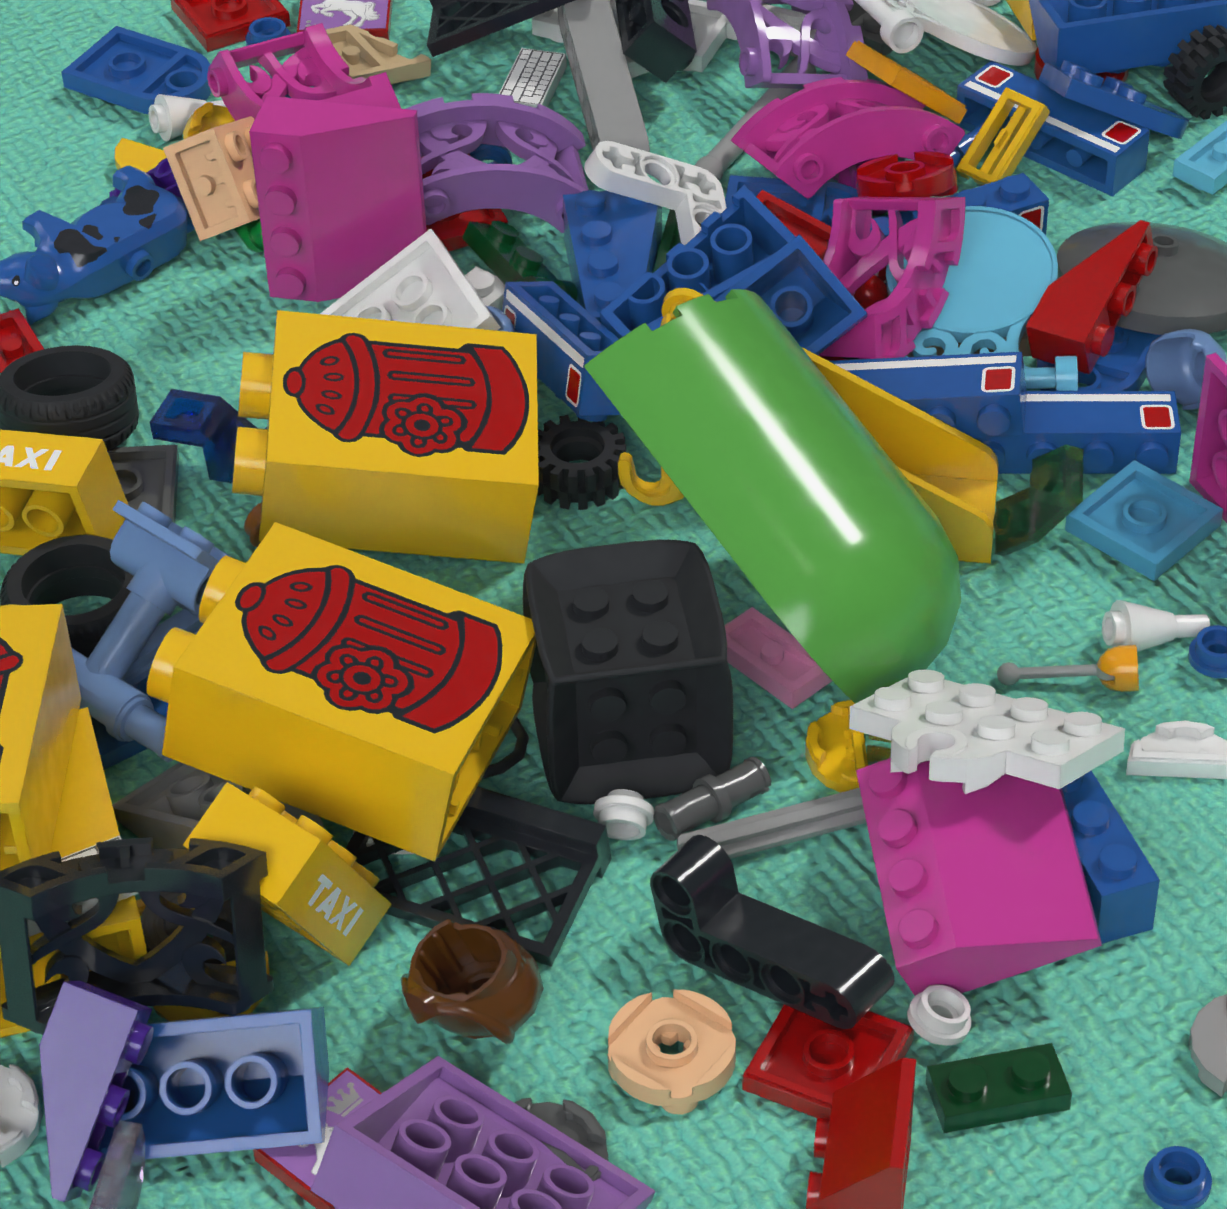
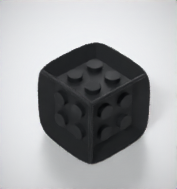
M681 540L634 541L562 551L546 555L528 563L523 580V616L532 619L537 642L530 669L533 681V714L545 776L555 799L571 804H595L596 800L608 796L609 792L617 789L635 791L641 794L644 799L665 797L689 791L693 788L695 780L704 775L711 774L716 777L729 770L733 750V687L727 662L726 631L711 571L699 546L696 543Z

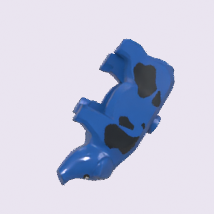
M129 165L117 170L113 174V187L121 191L119 196L113 195L103 200L100 206L94 207L80 215L72 223L41 210L36 211L22 221V228L33 236L37 250L35 252L15 253L0 261V296L24 306L28 324L31 326L51 315L57 309L60 302L72 298L78 300L95 299L115 291L134 280L141 281L145 279L154 269L179 255L187 245V234L195 230L191 218L188 217V211L183 200L175 194L155 185L152 177L147 173Z

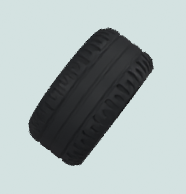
M80 345L47 348L15 360L0 374V430L103 439L107 451H110L122 444L137 427L139 409L134 374L130 365L123 358L109 350Z
M93 535L60 537L36 546L11 566L2 583L0 602L1 606L9 604L46 605L57 604L66 599L79 596H102L112 599L107 604L93 611L77 615H65L71 648L89 658L131 591L126 589V587L132 580L133 575L112 562L110 556L112 539Z

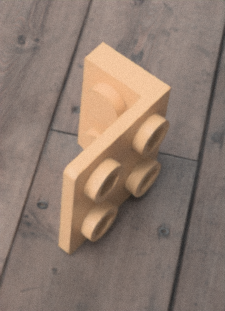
M252 116L211 128L163 147L199 241L260 219L249 133L254 122Z

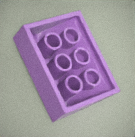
M440 1056L435 1057L334 1126L311 1188L313 1193L332 1204L335 1209H646L656 1192ZM542 1142L564 1151L584 1171L590 1165L599 1167L601 1172L600 1178L593 1182L583 1171L566 1165Z

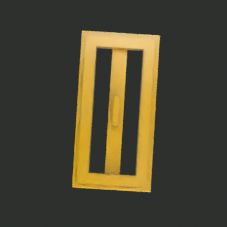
M1006 87L957 166L956 171L960 176L968 180L971 178L981 186L1001 180L1007 176H1012L1048 117L1050 111L1047 106ZM1015 104L1019 105L1007 126L999 132L994 141V147L980 169H977V165Z

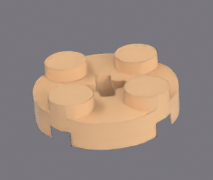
M673 989V998L662 997L652 1000V992L643 994L626 1003L616 1013L610 1023L608 1034V1071L611 1078L632 1097L651 1105L662 1106L668 1113L683 1115L693 1111L699 1101L706 1100L720 1091L734 1072L736 1038L732 1032V1022L722 1006L703 994L690 990ZM677 1041L684 1043L683 1052L678 1054L662 1053L661 1048L658 1046L660 1043L672 1046Z

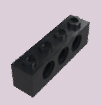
M615 0L624 55L665 83L677 71H683L690 65L697 52L688 0Z

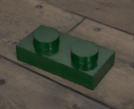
M1052 1043L929 1065L926 1069V1085L943 1133L1070 1110L1072 1092Z

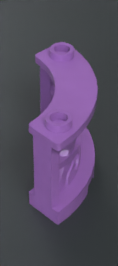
M707 0V9L723 13L734 29L741 51L739 68L744 76L746 88L803 89V85L823 79L842 77L845 80L868 79L867 70L846 56L854 41L857 42L859 40L864 43L861 26H853L851 24L848 11H851L854 5L852 0ZM762 4H789L793 11L806 14L800 31L779 19L763 7ZM816 29L814 39L810 38V31ZM770 51L775 52L780 58L778 69L783 68L787 64L791 51L798 55L797 73H772ZM809 62L822 70L830 72V74H805Z
M471 93V100L444 103L443 97L406 108L417 110L420 155L423 157L421 158L422 175L434 169L431 176L422 179L426 225H431L446 217L471 210L509 209L534 215L548 222L561 233H564L563 195L577 194L588 190L578 150L586 146L583 133L569 120L541 104L534 108L515 103L513 96L493 93ZM480 144H490L506 147L526 161L518 165L487 164L467 154L477 149Z

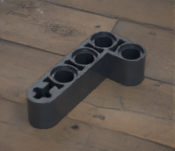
M692 836L650 878V887L662 936L669 948L679 958L692 965L845 1030L853 1028L894 985L892 968L886 959L873 948L739 893L730 857L716 841L707 836Z

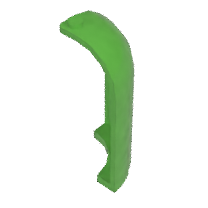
M731 289L725 296L726 300L715 302L709 294L689 300L675 307L673 314L676 318L653 331L646 323L638 326L585 364V369L762 598L818 666L847 697L856 704L875 694L877 689L889 687L907 678L908 674L912 671L926 670L948 644L961 604L958 556L939 518L761 296L749 290Z

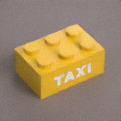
M0 430V553L23 556L40 544L72 535H93L114 540L125 518L112 509L118 500L127 505L128 502L103 439Z
M226 782L183 846L189 849L190 838L243 845L266 852L268 875L259 880L261 910L350 966L392 905L374 888L380 879L368 869L355 862L357 858L352 853L331 840L333 835L304 815H301L299 819L284 811L286 807L281 802L256 786L253 787L249 794H246Z

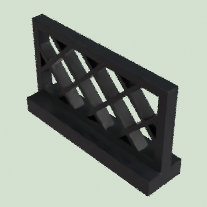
M429 0L433 9L427 47L432 57H435L575 0Z
M478 786L452 831L453 833L463 835L468 846L439 857L435 862L427 859V863L395 874L388 856L403 849L373 837L371 838L374 845L367 847L366 843L369 836L357 831L354 832L346 850L357 858L355 862L363 866L380 859L388 878L379 881L374 887L392 904L385 914L432 929L447 919L461 925L478 924L496 930L506 927L507 932H504L511 939L516 940L533 956L536 962L551 967L595 877L603 878L612 859L606 825ZM502 849L519 853L524 864L491 876L483 857ZM475 860L483 880L451 892L443 873ZM559 866L578 871L571 885L551 893H547L539 874ZM435 876L443 896L422 904L406 900L403 888ZM531 878L539 897L507 910L498 890ZM490 894L499 912L475 922L462 918L457 906ZM562 905L557 914L555 907ZM545 911L547 912L552 926L543 943L518 935L514 926L515 923Z

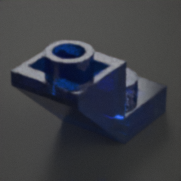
M177 389L170 390L149 422L153 439L202 447L209 480L233 483L237 427L257 428L245 417H238V411L220 396Z

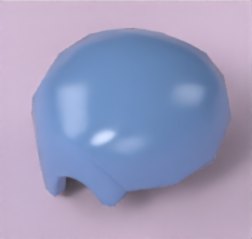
M1182 329L1163 334L1151 342L1145 357L1146 377L1152 391H1175L1176 401L1182 405L1183 410L1199 409L1206 355L1217 353L1227 364L1225 351L1211 335L1201 330Z

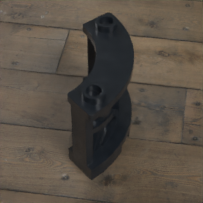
M153 837L97 842L96 855L61 862L60 853L56 851L26 860L0 871V949L7 1002L1 1005L3 1019L30 1029L34 1033L44 1034L64 981H82L144 1006L194 1007L231 1016L248 1010L251 1005L274 991L273 976L267 975L259 885V880L268 875L267 858L264 851L223 841L190 838L189 849H154ZM138 892L144 904L153 913L168 922L179 925L161 944L137 960L109 950L85 935L97 928L109 917L117 904L119 894ZM160 892L183 894L177 896L178 904H175L162 897ZM97 898V904L84 914H82V905L75 904ZM229 898L232 923L218 917L224 901ZM28 919L35 921L40 931L44 934L31 945ZM207 934L234 944L236 967L227 965L225 950L218 941L207 936ZM58 949L59 951L50 958L46 965L45 983L56 974H64L68 977L35 988L33 964ZM215 958L225 965L204 962L207 959Z

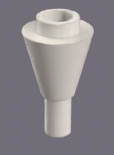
M158 94L154 105L149 107L150 126L154 133H159L161 138L167 142L183 135V130L190 116L195 110L208 102L200 99ZM223 100L211 101V103H214L213 105L226 107Z
M1116 600L1112 604L1110 612H1106L1103 617L1102 635L1108 646L1136 645L1137 652L1173 641L1175 638L1197 637L1202 629L1210 626V620L1206 614L1174 615L1171 612Z

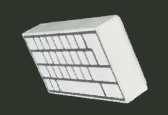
M521 48L499 94L513 96L515 103L534 108L538 104L548 107L567 67L566 53Z

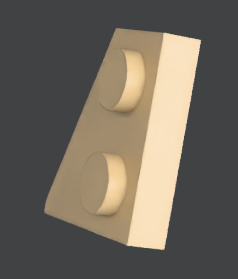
M351 24L325 29L336 51L349 66V75L347 76L352 79L359 77L367 79L370 76L386 72L392 85L431 75V59L428 56L420 54L413 59H408L398 55L397 43L385 38L375 37L368 31Z

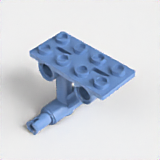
M118 500L112 510L125 518V521L114 537L110 556L116 566L133 575L132 580L126 587L131 592L89 658L72 648L81 693L79 709L88 707L90 716L104 724L109 735L118 741L130 742L135 740L158 754L161 759L170 762L173 759L162 755L166 717L156 712L151 699L133 686L149 675L156 652L166 634L173 627L197 634L203 625L199 621V608L206 584L219 560L229 555L214 547L212 542L186 526L182 528L175 524L171 518L143 501L139 508L135 510ZM176 606L183 609L158 625L165 613L171 616Z

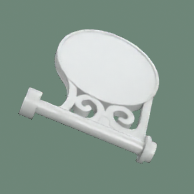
M854 0L881 25L880 35L882 40L897 53H907L915 49L921 42L924 32L930 33L944 42L976 56L1007 65H1028L1037 49L1035 41H1031L1023 29L1001 14L974 0Z

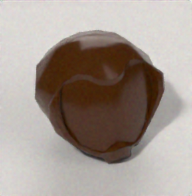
M449 919L436 925L418 943L411 958L409 973L403 974L400 978L402 993L417 1024L431 1020L445 1030L459 1034L462 1037L471 1039L495 1037L505 1044L513 1042L515 1032L535 1013L544 989L539 968L533 956L504 931L478 924L461 925L456 922L453 923Z

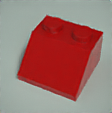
M903 1057L834 1091L830 1119L817 1118L814 1158L824 1159L823 1173L810 1171L806 1209H903L911 1146L916 1059Z

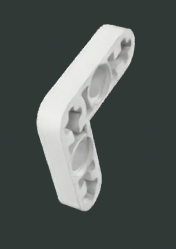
M613 141L599 142L584 165L588 178L601 189L675 210L680 241L683 245H686L701 231L698 223L701 224L714 211L721 214L727 208L720 181L711 172L698 166ZM647 174L656 178L661 184L652 180Z

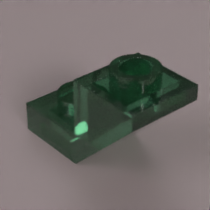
M1063 445L1032 459L1031 487L996 502V512L993 520L995 554L1006 556L1039 542L1083 502V449Z

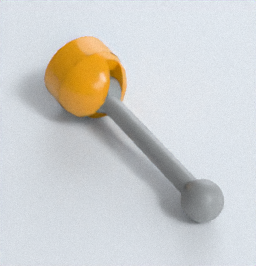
M1136 645L1108 648L1100 655L1099 661L1096 664L1018 668L1014 663L1007 662L1002 664L997 671V677L1004 685H1013L1019 679L1097 676L1101 683L1110 690L1120 692L1139 691Z

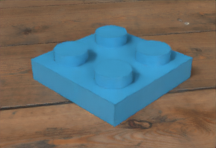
M1133 460L1066 514L1065 531L1155 581L1221 526L1223 508Z

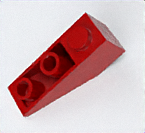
M1139 220L1048 285L1026 324L1032 358L1055 364V356H1077L1078 371L1090 374L1099 356L1105 357L1108 354L1113 343L1114 329L1121 316L1129 315L1136 299V288L1142 277L1149 276L1156 265L1158 248L1153 245L1150 222Z

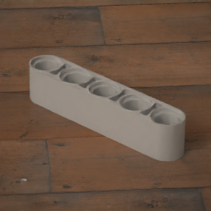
M575 0L557 7L559 27L592 150L595 149L599 142L613 141L650 152L645 124L627 61L623 54L622 43L610 1Z

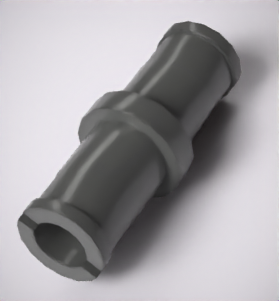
M749 757L741 764L716 777L711 774L702 776L695 780L693 788L654 807V822L657 829L664 838L669 841H675L681 834L687 833L707 821L717 823L728 818L732 808L770 790L768 787L771 786V779L768 770L758 758Z

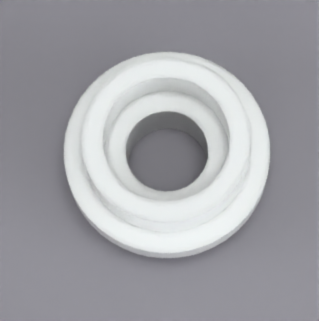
M617 789L609 792L608 796L596 800L593 815L599 824L606 825L609 838L636 840L644 837L646 827L652 824L654 808L644 800L641 794L632 790Z
M946 985L929 986L923 992L918 993L908 1007L907 1017L910 1025L917 1034L930 1043L944 1046L956 1045L966 1038L971 1028L970 1004L963 994Z

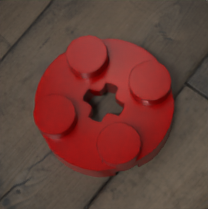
M931 151L914 152L915 161L899 162L898 154L875 158L857 168V197H943L953 195L958 191L954 160L950 155Z

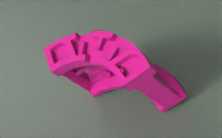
M323 23L305 27L303 31L230 51L228 49L219 51L210 64L207 73L208 84L212 94L216 98H222L235 121L252 116L255 120L266 96L285 97L287 94L291 98L401 109L386 72L370 76L367 79L363 77L352 79L347 76L349 75V66L336 51ZM293 54L282 65L277 60L278 57ZM260 63L266 71L252 64ZM249 65L250 79L253 83L246 82L238 68Z
M842 77L805 84L803 85V90L793 93L782 100L779 98L772 100L756 112L730 141L802 196L809 199L836 174L859 162L892 154H898L900 158L915 161L914 152L920 151L939 152L950 155L964 137L965 131L953 122L923 110L925 105L887 83L874 79L845 80Z
M851 197L834 200L831 233L823 262L852 296H854L855 291L888 264L890 272L898 284L887 298L864 309L868 317L818 356L858 359L905 357L914 350L916 346L913 340L922 328L931 329L948 298L949 293L942 287L949 265L958 266L964 234L966 197ZM872 210H888L889 235L885 237L876 221L872 219ZM899 210L918 211V216L916 219L903 225ZM904 257H905V259H906L907 262H908L905 269H904Z

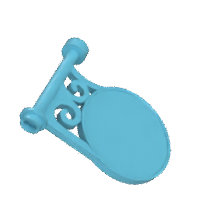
M966 206L958 266L949 265L942 287L949 293L948 298L931 329L922 328L913 340L916 346L912 351L913 356H937L936 348L930 346L941 347L945 351L942 355L973 354L980 348H982L979 352L980 354L1019 352V345L1026 331V324L1048 285L1058 279L1057 256L1047 236L1032 222L1015 213L993 207ZM904 257V269H905L908 262H907V260H906L905 257ZM889 264L886 266L888 296L898 284L890 272ZM1055 356V367L1029 368L1024 365L1026 389L1055 388V391H1078L1077 356Z

